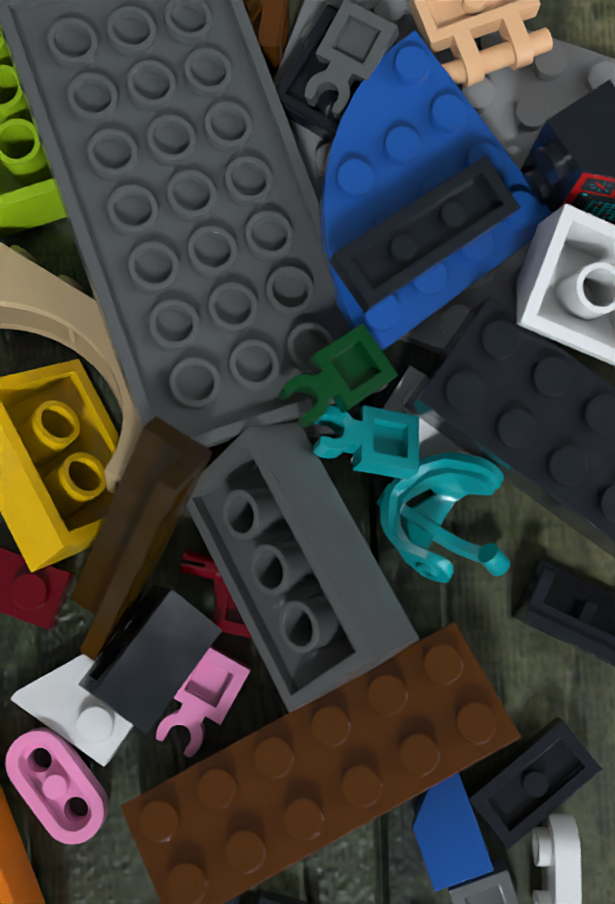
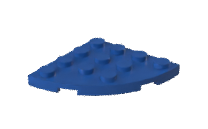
M416 30L393 46L381 59L369 80L364 79L355 91L332 141L321 185L319 214L321 245L323 253L326 252L330 275L336 289L334 297L349 330L351 331L363 323L382 352L531 242L538 224L552 214L546 204L541 205L523 178V173ZM486 156L521 208L512 217L367 313H364L329 263L333 253Z

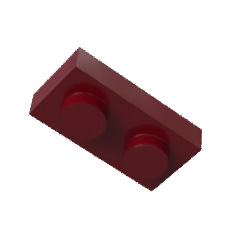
M0 546V612L47 630L54 629L76 573L52 564L31 573L22 553Z

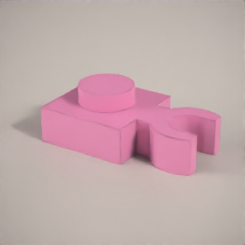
M211 645L174 696V699L183 704L179 710L169 713L161 721L157 728L156 739L163 742L173 726L183 725L191 733V741L187 745L184 755L189 758L192 757L199 750L205 738V726L203 723L205 716L221 725L252 668Z

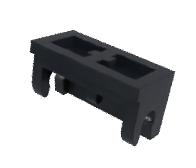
M537 559L511 617L615 666V594L551 565V563L543 559Z
M153 585L78 685L147 735L222 629L173 589Z

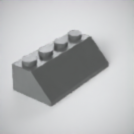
M297 422L248 427L202 472L186 506L289 713L374 669L419 640L322 462L313 453V446L306 433Z

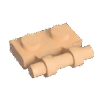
M539 0L408 1V6L421 38L431 52L436 53L447 48L451 49L455 60L441 65L456 85L461 83L467 88L483 82L485 74L507 66L512 70H517L531 65L535 56L549 52L553 47L551 33L546 27L528 33L523 23L525 20L536 17L541 5ZM498 30L503 42L478 51L474 39Z

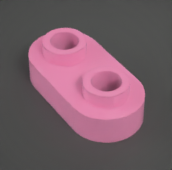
M39 727L26 732L12 743L6 756L8 777L48 833L56 840L65 844H79L93 837L107 818L109 801L104 788L70 742L51 728ZM37 748H44L49 751L52 758L50 767L44 768L36 763L34 754ZM72 797H80L86 801L88 805L87 815L79 816L72 812L70 808Z

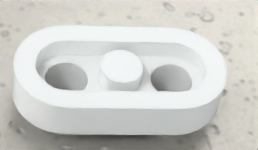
M551 813L542 821L541 826H536L532 829L533 859L536 866H541L542 890H534L532 904H582L581 850L575 819L572 814Z

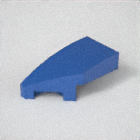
M459 772L419 795L413 807L415 816L411 824L434 891L494 871Z

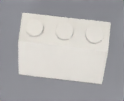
M564 204L537 226L518 276L516 324L614 366L615 225L568 204Z

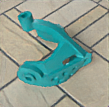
M447 452L419 460V472L410 480L395 478L391 484H387L376 502L380 507V522L383 531L404 561L428 579L447 583L453 575L454 568L447 558L428 550L432 540L462 557L480 562L493 576L503 575L510 567V560L497 544L487 543L484 546H479L451 534L440 526L455 502L467 494L493 495L495 490L500 488L503 483L504 475L489 460L468 454ZM429 489L434 493L411 508L405 505L407 501ZM401 519L403 520L405 532L401 527Z

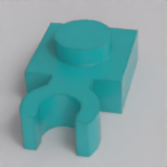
M363 405L354 415V419H352L347 412L342 414L338 407L328 406L325 414L314 423L330 427L336 434V439L321 436L313 445V453L319 457L330 459L340 456L343 452L352 453L353 470L410 480L419 472V416Z

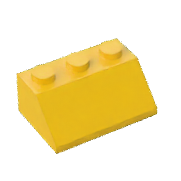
M79 359L0 377V512L31 573L93 546L114 498V494L107 490L104 470L114 455L120 436Z

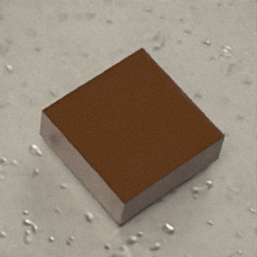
M264 0L257 41L270 75L277 74L286 50L290 28L289 0Z

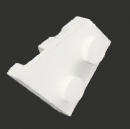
M84 654L17 690L10 700L102 766H105L111 760L134 726L78 685L95 663L94 660Z

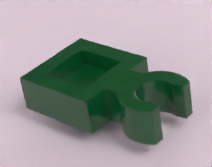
M362 323L312 355L307 363L316 374L315 376L300 374L292 377L282 387L278 395L282 400L290 397L295 392H303L310 397L312 402L311 410L307 411L297 420L300 427H307L314 424L325 414L331 399H333L343 414L391 382L398 374Z

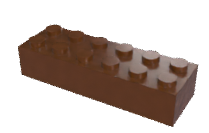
M453 622L402 650L374 669L307 705L282 716L124 803L120 807L161 904H223L521 738L459 628Z

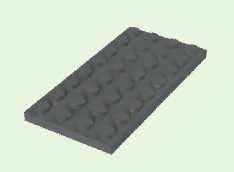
M0 0V30L141 430L155 416H158L209 448L238 438L248 427L282 424L300 418L307 411L311 410L312 402L307 394L295 392L290 397L282 400L278 393L287 381L296 375L309 374L315 376L316 374L307 361L312 355L344 336L350 330L334 297L336 289L330 275L326 252L323 253L319 216L320 204L243 1ZM386 384L376 392L383 390L386 386H388V384ZM333 399L330 400L329 406H337Z

